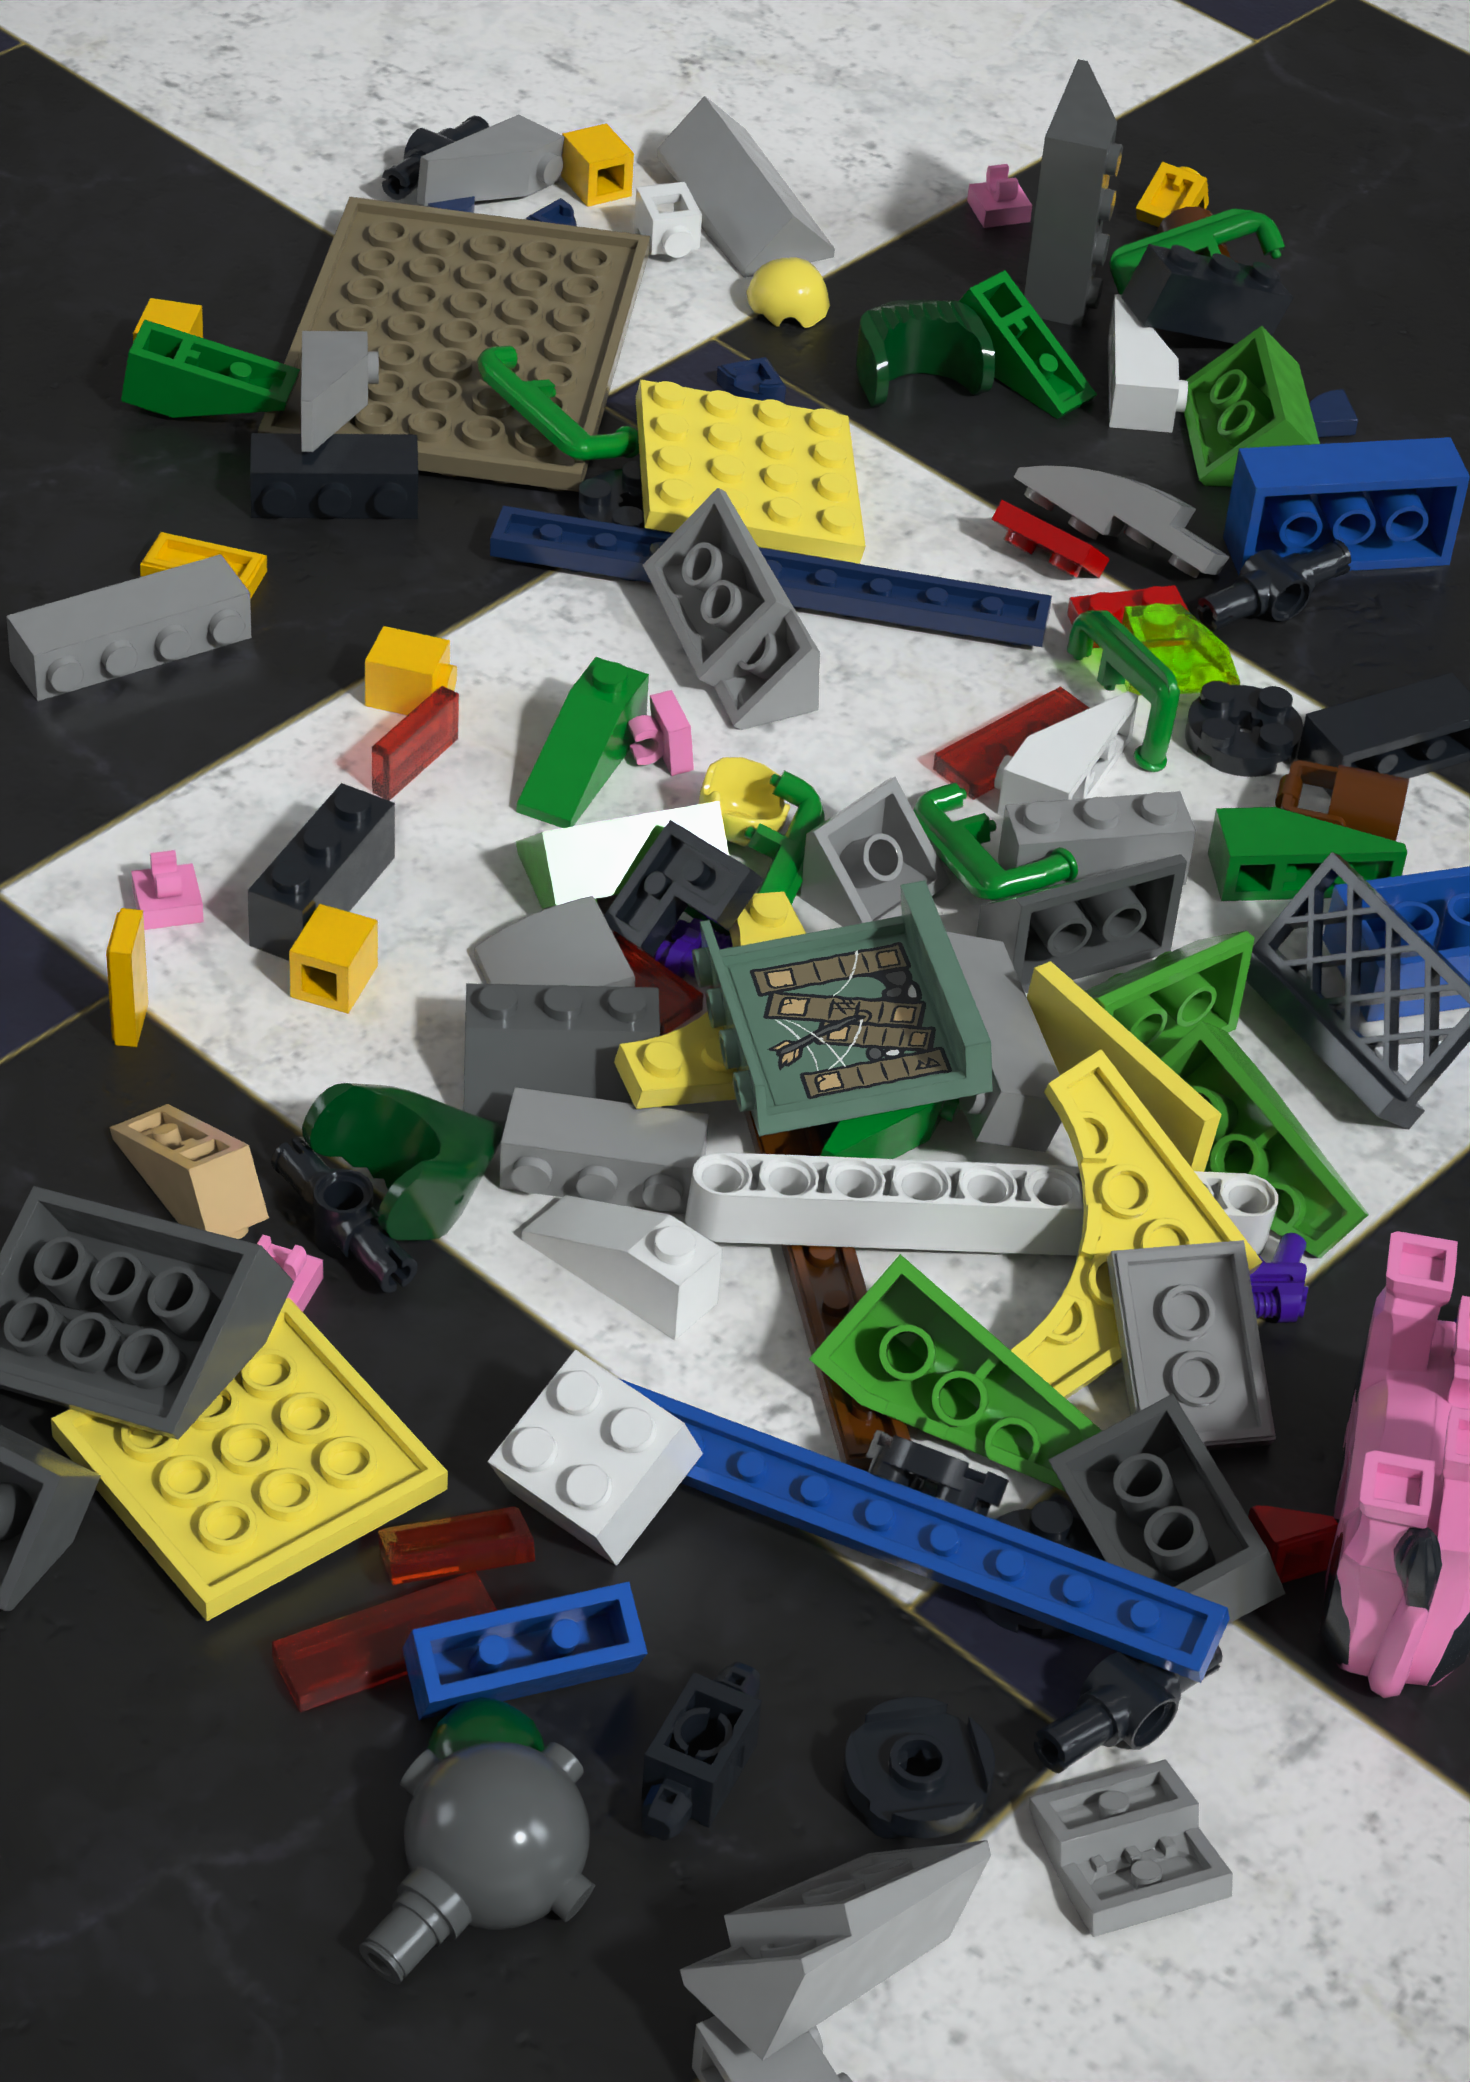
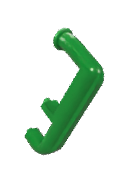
M1230 209L1121 246L1111 255L1109 267L1118 294L1122 295L1149 244L1170 249L1173 245H1180L1190 249L1195 254L1203 253L1204 256L1212 257L1215 253L1221 254L1218 245L1256 233L1263 255H1271L1272 259L1281 257L1280 251L1285 248V244L1275 222L1265 214L1245 209Z
M494 346L486 348L479 355L477 364L482 379L559 450L569 455L572 459L587 461L618 457L633 458L639 454L638 431L635 428L622 426L612 434L589 435L550 399L555 397L556 390L555 384L549 379L523 381L512 371L518 360L514 347Z
M1090 610L1081 613L1073 622L1067 652L1073 655L1075 660H1082L1084 657L1091 656L1095 642L1103 649L1097 681L1107 691H1113L1116 685L1125 684L1126 679L1151 703L1142 745L1135 749L1134 759L1138 766L1150 772L1162 771L1167 764L1166 753L1180 697V689L1175 675L1109 611Z
M784 770L781 776L773 774L769 783L775 787L773 795L798 807L785 836L761 823L757 829L749 826L745 830L744 836L750 839L747 846L773 859L757 893L784 891L792 905L803 881L806 834L825 822V815L821 798L815 789L803 779ZM687 906L684 910L692 918L697 917L705 921L710 920L690 906ZM710 920L712 929L730 935L728 930Z
M957 783L929 790L916 801L913 811L937 856L970 893L978 898L998 901L1044 888L1061 881H1073L1078 875V865L1074 856L1067 849L1061 847L1054 849L1050 857L1004 870L981 845L991 841L990 832H994L997 828L994 820H989V817L982 813L952 822L945 814V812L962 808L963 800L967 798L965 789H960Z

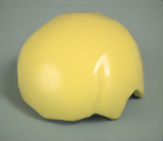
M797 257L775 259L762 265L754 273L746 291L748 303L755 313L763 314L776 327L780 326L783 319L789 317L796 318L804 328L812 327L826 317L830 307L827 288L821 274L809 261Z
M723 757L710 764L706 772L698 804L719 801L726 841L747 846L750 839L746 838L744 833L749 826L757 829L761 823L779 833L785 825L790 805L772 794L775 787L770 785L769 780L773 774L777 773L764 764L743 757Z

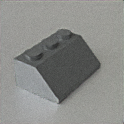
M1182 854L1144 861L981 905L976 937L1002 941L1025 993H1028L1034 968L1050 961L1070 979L1075 980L1158 957L1164 952L1171 951L1187 861Z
M466 983L463 1111L496 1122L504 1130L514 1087L633 1103L614 1060L620 1044L643 1041L660 1036L659 988Z
M1174 1394L1159 1400L1049 1459L1051 1467L1106 1562L1228 1607L1230 1617L1228 1624L1285 1594L1267 1547Z
M0 1425V1609L12 1611L74 1542L101 1475Z

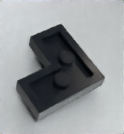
M670 819L604 917L612 931L653 957L687 906H690L729 931L764 879L751 868Z

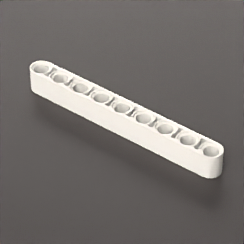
M716 1152L700 1157L694 1164L685 1221L687 1226L713 1242L1077 1256L1082 1237L1084 1208L1082 1182L1079 1167ZM1194 1171L1250 1246L1260 1256L1265 1248L1278 1205V1194L1275 1188L1267 1180L1256 1175Z

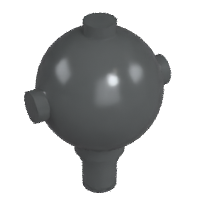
M491 1741L464 1747L443 1760L428 1749L412 1763L400 1782V1786L413 1796L404 1827L405 1853L411 1872L397 1887L398 1898L392 1904V1911L359 1946L360 1954L377 1974L388 1982L399 1985L432 1947H439L444 1940L455 1941L468 1925L487 1930L517 1928L530 1924L551 1911L567 1922L581 1909L593 1892L595 1884L581 1874L588 1855L590 1829L586 1806L575 1785L577 1780L583 1775L584 1770L578 1759L569 1750L555 1742H550L540 1752L518 1743Z

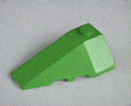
M1201 1021L1161 1058L1166 1065L1222 1114L1204 1172L1256 1175L1267 1180L1275 1188L1278 1194V1205L1270 1228L1272 1231L1281 1236L1286 1233H1296L1302 1236L1307 1245L1305 1251L1317 1258H1322L1369 1215L1267 1078L1226 1030Z
M901 1254L809 1358L862 1406L885 1414L1063 1491L1065 1489L1051 1467L1049 1459L1102 1431Z

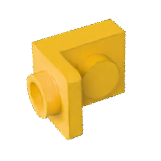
M1162 162L1136 207L1137 220L1159 227L1163 219L1175 210L1184 207H1201L1206 209L1209 205L1207 178L1201 176L1192 168L1185 166L1176 167Z

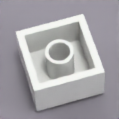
M575 1349L487 1462L511 1493L617 1566L703 1453L684 1422Z

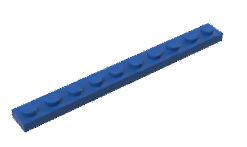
M620 1379L684 1422L701 1449L702 1456L682 1480V1484L1202 1683L1230 1620L1228 1607Z

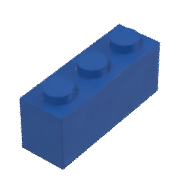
M630 1582L413 1629L402 1648L419 1720L446 1715L458 1703L480 1697L507 1701L630 1673L636 1669L648 1654Z

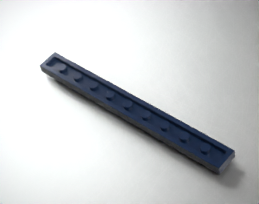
M503 505L490 537V556L511 559L518 563H535L565 568L572 572H590L620 577L627 581L651 583L643 564L673 533ZM758 547L794 608H807L837 613L850 618L861 617L891 622L904 627L916 626L946 631L958 636L970 635L1006 641L1013 645L1043 646L1052 595Z

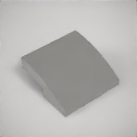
M593 895L559 904L532 914L507 926L474 947V957L487 984L635 987V975Z
M1166 1759L1029 1797V1810L1048 1857L1070 1901L1092 1937L1232 1897L1233 1873L1200 1830L1199 1803Z

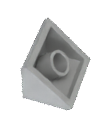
M896 777L886 780L806 834L800 898L842 927L902 916L900 889L902 884L925 880L931 896L952 883Z

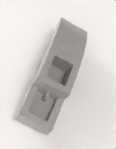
M1068 466L1019 467L1014 475V478L1028 486L1024 493L1027 498L1050 511L1053 510L1055 505L1064 509L1072 515L1068 523L1081 533L1093 539H1096L1099 533L1118 537L1124 525L1128 524L1124 531L1128 537L1149 549H1152L1155 543L1161 545L1173 553L1169 562L1194 578H1197L1200 572L1219 575L1230 557L1185 528L1196 508L1171 494L1145 483L1101 471Z

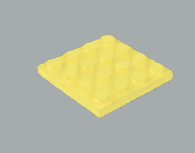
M640 379L636 393V411L645 528L674 533L717 488H720L727 493L758 547L860 564L866 545L849 418L847 415L837 414L832 410L823 408L813 410L790 406L772 399L761 401L738 397L721 390L710 392L681 387L669 381L658 383Z
M289 1297L286 1299L264 1346L179 1440L73 1409H69L51 1418L52 1437L73 1462L101 1475L96 1490L206 1621L211 1620L448 1490V1471Z

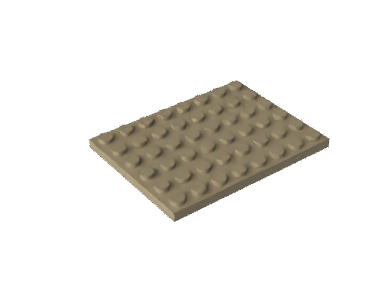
M349 197L284 363L300 369L299 378L285 410L265 412L258 433L301 434L302 331H367L368 351H379V384H368V405L334 434L417 435L418 470L435 472L448 477L465 476L487 479L500 484L516 483L546 487L553 491L568 490L579 492V486L585 479L590 460L577 461L559 450L482 379L477 360L486 348L494 346L514 347L518 360L512 371L523 381L549 379L555 384L556 390L555 397L550 399L589 435H597L648 260L650 236Z

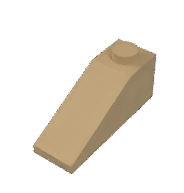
M169 1104L109 1127L115 1143L179 1224L240 1239L248 1233V1227L269 1219L248 1144Z

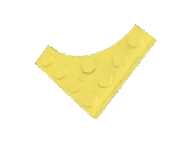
M784 891L755 893L729 930L733 947L806 934ZM708 1011L690 1024L668 1034L619 1045L614 1063L636 1109L736 1100L733 1073L738 1071L737 1068L726 1070L719 1043V1031L724 1029L723 1026L712 1028Z
M1101 1049L1048 1083L1044 1094L1058 1113L1065 1127L1078 1162L1084 1208L1082 1237L1076 1263L1059 1301L1036 1329L1011 1349L1015 1355L1066 1399L1122 1362L1107 1264V1256L1111 1251L1244 1240L1249 1274L1255 1272L1263 1262Z

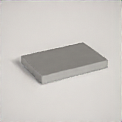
M1244 1240L1111 1251L1107 1256V1264L1130 1416L1174 1394L1208 1451L1271 1445L1276 1440Z

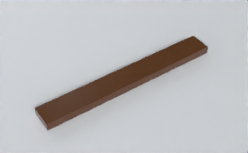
M751 1110L744 1111L755 1153L821 1156L824 1142L819 1125L759 1136ZM781 1245L811 1356L867 1293L854 1247ZM814 1364L841 1462L868 1472L872 1460L867 1458L866 1454L876 1430L883 1431L891 1437L896 1435L911 1441L906 1423L862 1406Z

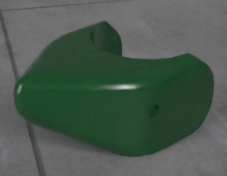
M955 300L890 301L867 310L860 318L856 373L871 407H879L886 402L889 381L914 373L934 374L952 379L963 385L972 395L989 392L992 388L995 373L994 348L991 337L980 317L972 308L964 303Z
M341 1083L327 1088L316 1098L302 1125V1136L314 1152L328 1157H342L352 1167L367 1168L373 1178L384 1179L388 1192L380 1205L378 1222L386 1233L396 1240L439 1239L446 1235L465 1210L498 1150L504 1132L502 1127L496 1122L473 1115L416 1092L393 1086Z

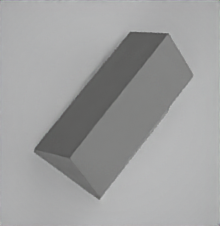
M706 96L697 103L657 148V158L678 182H685L702 213L701 228L744 278L753 276L762 265L775 259L797 257L811 263L834 257L835 248L747 130Z
M717 488L643 564V567L698 679L715 687L734 727L743 730L817 711L819 707L820 651L727 493Z
M988 1840L868 1853L726 1914L724 1919L731 1947L680 1969L683 1985L763 2061L948 1939L991 1857Z

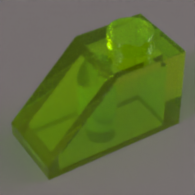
M1155 603L1148 606H1125L1122 624L1173 672L1180 689V694L1201 693L1202 686L1211 681H1223L1230 685H1240V679L1228 646L1181 604L1166 605ZM1125 679V684H1124V685H1125L1126 691L1135 693V694H1137V695H1141V694Z

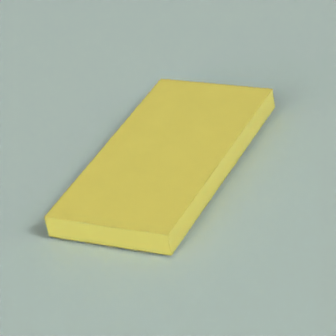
M1050 961L1035 967L1027 999L1059 1074L1062 1075L1101 1049L1193 1171L1204 1172L1222 1114L1054 963Z

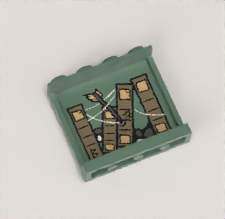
M925 880L900 885L902 916L719 950L710 920L700 922L702 948L692 950L697 984L699 988L710 987V989L705 990L707 1011L712 1028L723 1026L724 1029L719 1031L723 1063L726 1070L737 1068L738 1072L733 1073L736 1102L740 1112L751 1110L759 1136L993 1092L991 1040Z

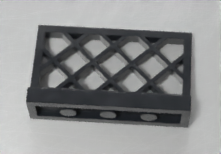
M1334 852L1328 855L1253 946L1246 982L1377 1117L1410 1129L1425 1111L1417 1102L1470 1042V1010L1455 1027L1439 1029L1440 997L1461 995L1470 1004V982L1347 861ZM1340 876L1347 883V910L1323 913L1324 893L1335 879ZM1362 899L1370 907L1362 908ZM1382 918L1386 922L1385 948L1361 951L1362 920ZM1347 922L1346 953L1322 956L1323 925ZM1308 927L1307 958L1288 960L1278 948L1294 929ZM1401 937H1402L1409 945L1401 946ZM1421 956L1425 960V987L1400 990V958ZM1385 960L1384 992L1360 994L1361 963ZM1346 965L1345 996L1325 998L1321 994L1322 968ZM1300 970H1307L1306 977L1300 972ZM1440 976L1448 984L1440 985ZM1424 999V1031L1399 1033L1400 1001ZM1384 1003V1034L1364 1037L1359 1032L1360 1006ZM1345 1008L1344 1016L1337 1009ZM1423 1043V1064L1411 1079L1407 1081L1398 1072L1399 1045ZM1377 1047H1383V1056L1376 1049Z

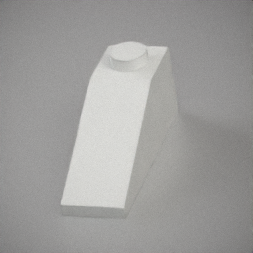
M1115 294L1108 335L1109 427L1172 433L1175 413H1184L1186 409L1188 381L1179 380L1178 358L1152 327L1142 325L1121 298L1122 295Z
M1127 691L1029 735L1014 756L1006 755L997 770L994 786L1001 790L998 815L1004 817L1005 805L1091 798L1132 739L1139 695Z
M565 1195L522 1230V1241L673 1340L678 1339L718 1304L723 1248L669 1214Z

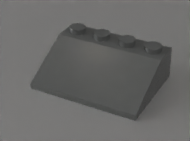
M1080 59L1076 62L1044 139L1024 296L1041 319L1082 327L1088 309H1097L1100 302L1103 279L1095 277L1097 265H1104L1110 235L1102 234L1103 221L1110 222L1116 199V190L1108 189L1110 176H1117L1123 151V145L1114 144L1117 121L1089 62Z
M33 1186L0 1252V1389L179 1440L264 1346L294 1281L259 1244Z

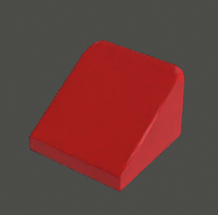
M1257 1505L1250 1508L1248 1518L1267 1547L1281 1583L1326 1571L1338 1523L1333 1516L1272 1506Z

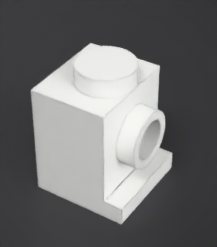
M685 182L636 187L634 231L639 235L650 236L649 252L651 255L663 254L679 258L687 255L691 250L700 249L702 213ZM674 203L673 212L660 213L656 205Z

